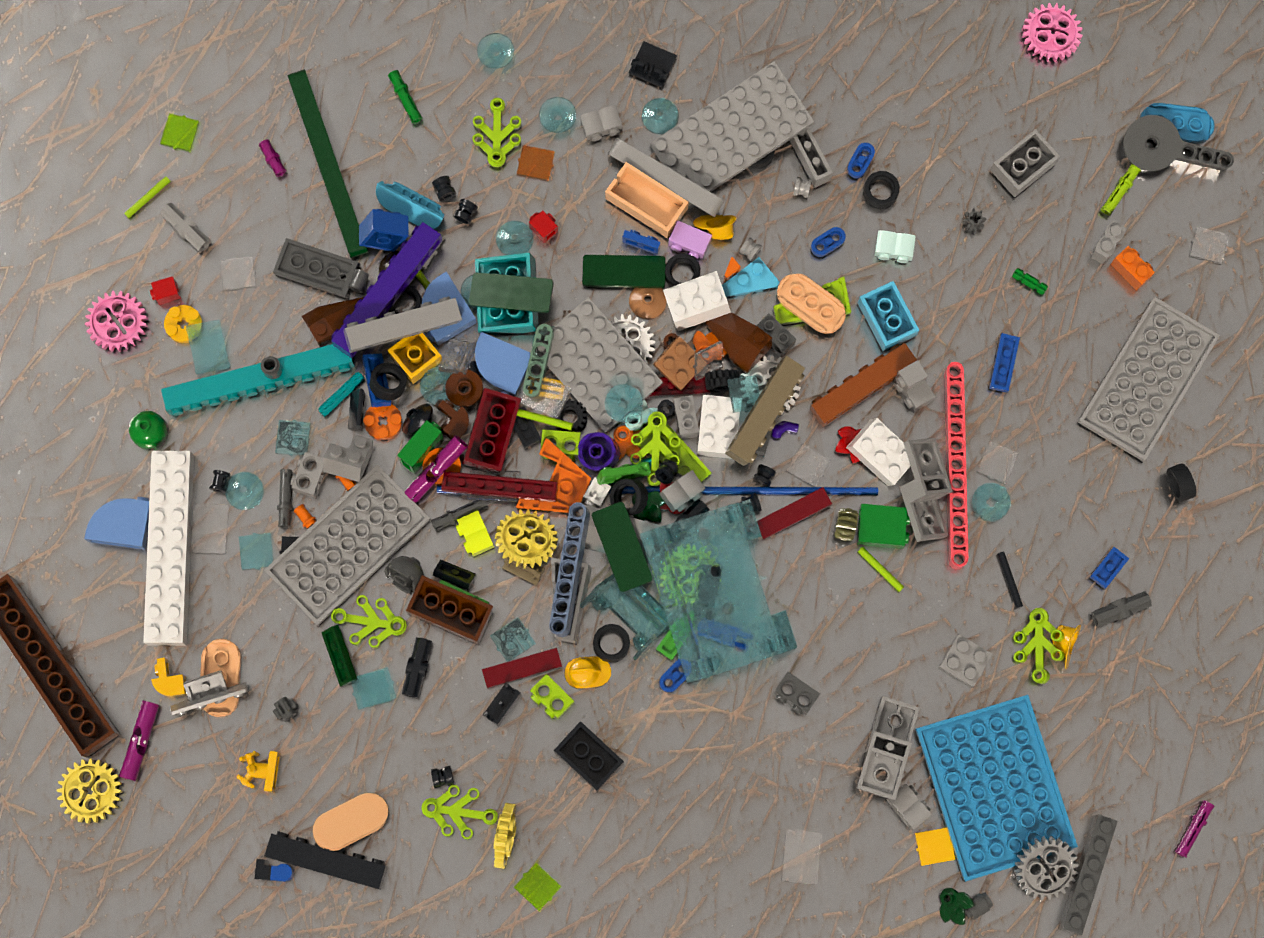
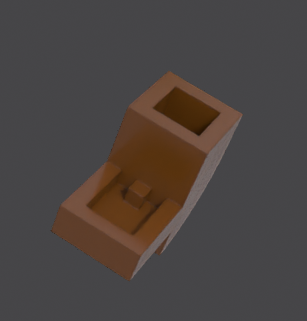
M438 399L434 406L448 417L442 424L441 431L449 439H452L455 435L461 438L469 424L467 411L463 406H457L453 409L455 406L449 400Z

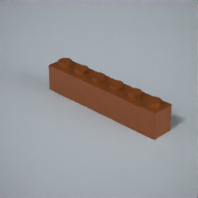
M905 343L902 345L896 344L889 350L890 353L885 356L881 354L874 359L875 363L870 366H863L858 370L859 373L854 377L852 375L848 376L843 380L842 385L839 387L837 385L833 386L824 397L820 395L812 401L810 410L821 426L825 427L892 382L898 371L917 361Z

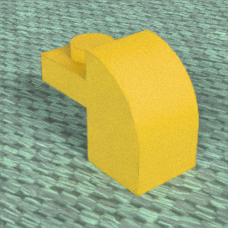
M165 657L158 658L154 668L155 674L159 678L151 679L154 688L159 693L170 698L187 696L183 685L186 681V676L183 674L170 676L168 659Z

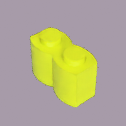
M479 511L457 519L459 525H456V529L459 535H464L466 542L463 544L467 553H472L474 557L494 548Z

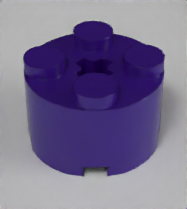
M600 432L585 435L578 445V458L582 465L598 473L605 467L614 468L621 455L617 442L610 436ZM598 449L601 450V454L599 456L596 452Z

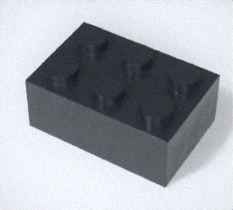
M581 721L554 749V753L596 792L624 764V761Z

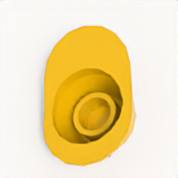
M703 215L697 217L693 221V225L696 228L706 229L712 235V239H731L734 235L733 223L736 221V217L733 215H716L715 217Z
M1064 625L1058 626L1057 630L1064 633V639L1060 642L1052 640L1053 645L1064 652V657L1066 658L1065 669L1069 665L1073 646L1078 638L1081 625H1078L1076 628ZM1059 632L1055 634L1056 639L1060 637Z
M598 656L579 657L572 659L567 664L564 675L568 684L574 688L599 687L608 682L611 677V667L608 662L603 661Z

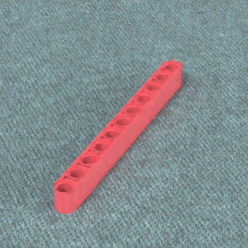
M951 362L944 373L946 472L953 491L947 495L948 562L951 568L959 570L967 564L969 558L964 368L959 362ZM956 369L959 375L953 376L949 370ZM956 387L959 390V394L951 393L950 388ZM950 406H957L959 412H952ZM957 424L960 431H953L951 425ZM951 443H958L960 450H954ZM953 461L959 462L960 465H961V468H960V469H955V468H953L952 462H953ZM958 480L961 483V487L955 488L952 485V481ZM953 499H959L962 506H954ZM953 518L961 519L962 525L956 526L953 523ZM956 536L960 537L963 541L962 545L955 544L953 538ZM954 556H961L963 563L957 564L954 561Z

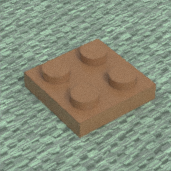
M677 336L653 365L678 390H682L706 362L680 336Z

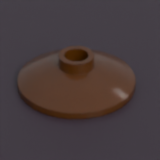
M459 370L448 378L445 392L453 404L463 407L471 406L480 399L483 393V382L474 371ZM465 387H468V392L463 393L462 390Z

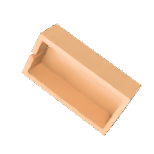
M627 162L617 174V179L614 178L605 191L606 200L667 239L673 232L677 221L682 219L689 206L687 200Z

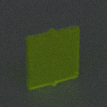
M169 113L160 144L173 147L174 150L181 149L190 152L199 121L186 118L185 115L178 116Z
M535 863L527 873H523V878L514 888L540 911L548 901H552L553 895L561 886Z

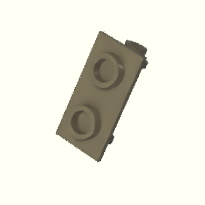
M507 557L505 559L502 569L537 586L545 568L534 564V568H531L530 564L523 568L522 563L516 567V561L509 564L510 558Z

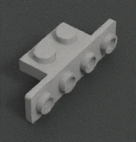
M222 670L185 681L183 685L189 700L171 705L170 713L171 715H183L188 710L194 708L197 710L202 709L207 704L213 702L215 704L222 703L229 697H241L248 691L247 682L227 687Z

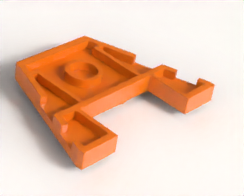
M546 438L539 454L557 462L549 480L558 482L556 502L519 499L516 508L569 513L572 504L576 502L581 503L591 477Z

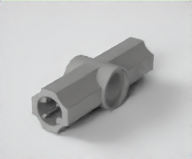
M172 202L162 208L160 214L173 226V229L182 239H186L199 253L208 248L211 241L198 229L196 223L188 215L185 216Z

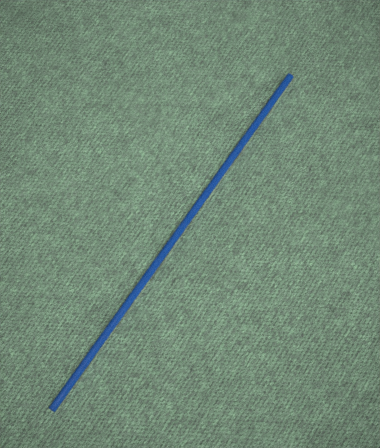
M437 485V493H453L442 492V485ZM626 486L622 494H634L636 491L632 486ZM645 486L649 493L652 491L660 492V486ZM705 487L706 489L702 493L809 495L822 487ZM824 487L827 495H878V487Z

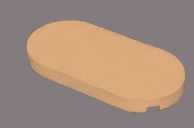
M790 274L780 281L777 290L778 300L783 307L816 331L824 334L836 332L842 327L846 316L845 308L842 302L803 274Z
M227 639L213 640L202 652L200 677L222 670L227 687L240 684V650L233 642ZM229 697L224 702L218 704L213 702L207 704L203 709L211 716L225 717L237 708L240 697Z
M361 794L321 814L313 825L314 840L323 849H329L330 851L340 850L381 829L388 817V806L385 800L377 794Z

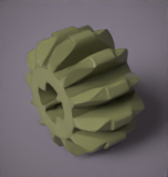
M841 508L839 510L835 527V537L843 541H852L854 539L858 522V512L850 508Z

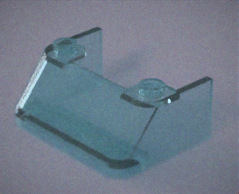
M614 574L599 583L580 605L581 608H584L589 603H592L598 610L610 608L636 634L633 637V642L639 651L633 657L634 660H637L647 652L675 623L673 616L642 585L626 592H621Z

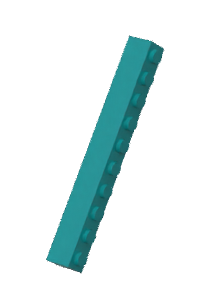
M331 344L278 358L283 370L281 376L277 379L267 378L261 370V363L166 387L161 389L168 414L178 416L186 410L197 411L202 409V406H216L221 404V401H235L240 396H254L259 391H273L278 386H292L297 381H311L316 376L327 377L335 371L346 372L351 367H354V362L352 358Z

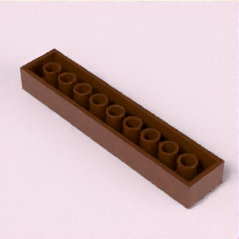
M6 574L0 578V635L81 756L87 758L120 734L14 577Z

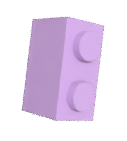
M677 221L669 238L668 246L675 252L680 253L682 251L693 256L696 260H703L711 243L712 235Z

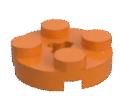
M393 404L382 407L371 406L366 411L363 419L367 433L376 440L392 439L398 435L402 428L401 413ZM387 417V425L382 424L380 426L379 418Z

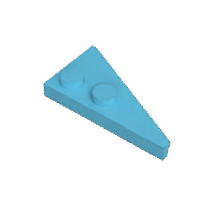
M758 257L722 284L726 297L750 294L751 292H761L765 289L778 288L780 281L761 258Z

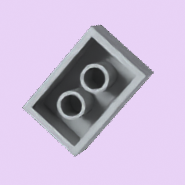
M1035 129L996 160L990 171L1015 198L1058 162L1060 155Z

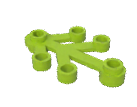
M494 98L490 102V109L494 113L493 131L484 123L483 117L475 116L473 118L474 127L479 128L493 142V149L484 142L483 135L480 133L474 134L472 139L474 145L479 146L488 155L487 160L491 166L501 167L506 161L505 155L515 146L520 145L521 137L519 134H512L510 141L502 148L501 142L514 129L521 126V119L518 116L511 117L510 123L501 131V113L505 110V103L501 98ZM496 102L501 104L499 107L494 106ZM476 120H481L482 123H481V124H476L475 121H476ZM514 120H518V121H519V123L516 124V125L513 124L512 122H513ZM477 137L482 139L480 142L475 141ZM516 137L519 141L513 142L512 139ZM495 155L500 156L498 160L493 159Z
M661 412L651 413L648 417V425L638 434H634L631 437L632 444L640 445L643 442V438L653 431L652 440L630 457L631 463L637 465L652 450L651 473L647 476V482L651 486H658L661 483L660 481H651V477L655 475V471L659 468L660 451L668 460L676 457L678 459L677 466L680 464V457L674 455L660 439L662 432L669 439L672 447H678L681 444V438L675 436L666 426L667 418ZM656 417L660 419L659 425L654 424ZM635 436L640 437L639 443L634 442ZM673 438H677L679 440V443L677 445H674L672 443ZM634 455L639 456V462L633 461Z
M365 595L358 596L356 603L364 609L369 617L347 614L341 608L335 609L331 614L332 621L338 625H342L345 622L367 625L359 632L350 635L349 641L353 645H359L364 637L378 627L386 628L379 635L370 637L368 641L372 648H378L381 642L390 635H402L407 628L406 621L400 616H394L384 598L377 599L375 605L377 609L383 611L388 620L379 619ZM365 598L366 602L365 604H359V600ZM384 601L385 606L379 607L378 603ZM338 614H343L342 620L336 619ZM400 623L401 627L397 630L394 629V624ZM354 636L359 637V640L356 643L352 642V638ZM373 639L378 640V644L375 646L371 644Z
M1035 608L1030 613V622L1021 632L1018 631L1014 634V641L1020 644L1025 643L1027 636L1034 629L1035 636L1022 651L1015 652L1014 660L1024 663L1027 660V656L1035 649L1036 669L1032 673V678L1036 683L1045 684L1049 681L1050 674L1044 669V648L1051 653V658L1055 661H1062L1064 659V652L1057 649L1044 636V628L1051 634V639L1056 642L1064 639V633L1057 630L1048 621L1049 615L1045 609ZM1040 614L1041 619L1037 621L1036 616ZM1057 632L1060 633V637L1058 639L1055 638V634ZM1020 634L1023 636L1021 641L1018 640ZM1060 652V657L1056 659L1055 654ZM1022 653L1023 658L1022 660H1019L1018 656ZM1039 672L1042 673V677L1040 679L1037 678V674Z
M451 785L446 793L437 799H426L421 807L423 814L426 817L434 818L441 827L442 834L447 837L453 834L454 829L446 823L441 814H448L461 831V836L466 840L472 838L473 831L466 826L461 817L481 819L487 825H493L498 820V814L493 809H486L483 812L462 808L470 801L479 798L480 793L476 788L469 789L468 793L453 805L443 806L451 797H457L460 794V788L457 785ZM453 787L458 789L455 795H452L450 792ZM472 790L477 791L475 798L470 797ZM430 804H434L435 809L432 812L428 810V806ZM488 813L494 815L492 820L486 819ZM445 827L451 828L450 834L444 833ZM465 830H470L471 835L469 837L463 835Z

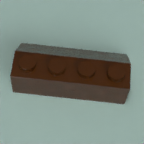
M422 575L406 612L411 616L479 645L493 606Z

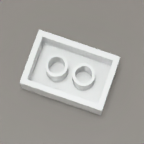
M717 271L663 290L677 331L731 313Z
M703 395L697 449L698 456L732 459L725 452L738 432L741 398Z
M878 418L870 419L846 447L887 486L895 485L910 467L904 442Z

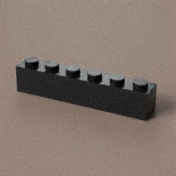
M277 831V835L271 833L264 857L381 890L387 866L383 865L384 861L372 858L370 862L364 860V855L353 853V856L345 854L346 850L343 849L330 851L321 848L316 842L315 845L307 844L308 840L301 837H296V840L288 838L289 834Z

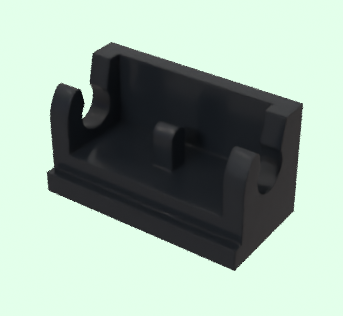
M505 683L483 716L499 727L521 696V692Z

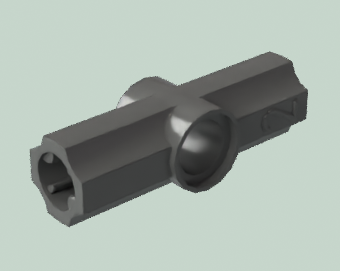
M1146 591L1128 598L1118 599L1106 607L1091 612L1093 622L1099 628L1116 620L1117 622L1133 616L1136 612L1151 607V599Z

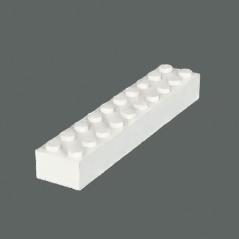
M152 451L143 640V643L148 646H187L194 455L191 451Z

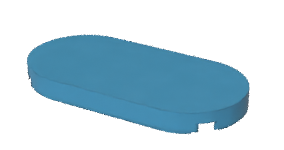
M1153 103L1146 107L1140 117L1159 115L1168 119L1175 125L1183 141L1196 145L1206 142L1213 134L1215 127L1212 116L1210 117L1206 110L1198 107Z

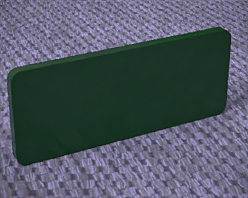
M584 255L582 284L584 287L664 288L665 257Z
M476 272L472 278L469 304L474 307L548 313L550 311L554 282L552 279Z
M618 502L593 512L592 519L619 590L626 592L651 582L653 578L625 504Z

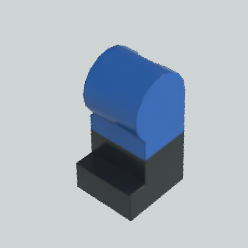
M265 859L256 860L254 879L287 882L294 876V869L288 864L270 866L267 865V860Z

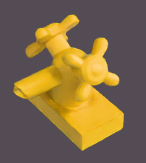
M256 751L241 756L239 758L240 762L244 763L247 761L248 763L246 767L247 774L244 777L238 774L237 779L244 786L250 788L255 787V785L250 783L253 777L265 779L264 791L275 793L280 753L270 751L268 763L255 762L254 758L260 756Z

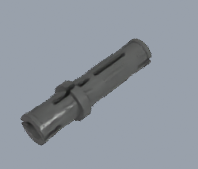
M280 469L279 505H277V510H279L278 527L283 528L284 520L285 528L290 527V511H292V505H290L292 470L287 469L286 477L285 469Z
M482 497L453 511L448 510L446 514L432 519L431 522L435 531L448 525H455L457 519L489 507L485 498Z

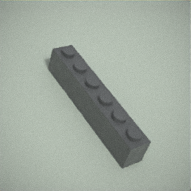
M1100 814L1094 815L1077 868L1078 874L1074 878L1076 881L1072 884L1059 925L1060 930L1082 936L1118 822L1117 820Z

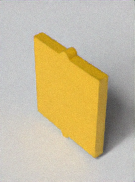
M947 828L915 833L916 851L919 853L921 866L955 860Z

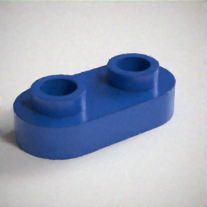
M861 143L854 152L847 167V172L851 177L861 178L868 169L875 154V149L870 143ZM862 152H867L868 156H863ZM857 167L860 171L855 172L853 168Z
M833 227L815 238L811 244L812 253L817 257H823L843 245L846 238L844 230L839 227ZM837 236L839 240L835 241L832 237ZM817 246H822L823 250H818Z
M678 659L660 677V688L668 693L675 691L692 673L691 662L687 659ZM680 665L685 666V672L679 671ZM667 679L672 681L671 686H666L665 681Z

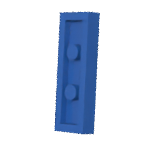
M1001 333L989 389L1008 393L1020 337Z
M382 353L363 355L362 360L371 406H391V400L387 401L376 397L369 386L373 369L377 365L384 363ZM386 374L378 376L377 382L382 387L389 389Z

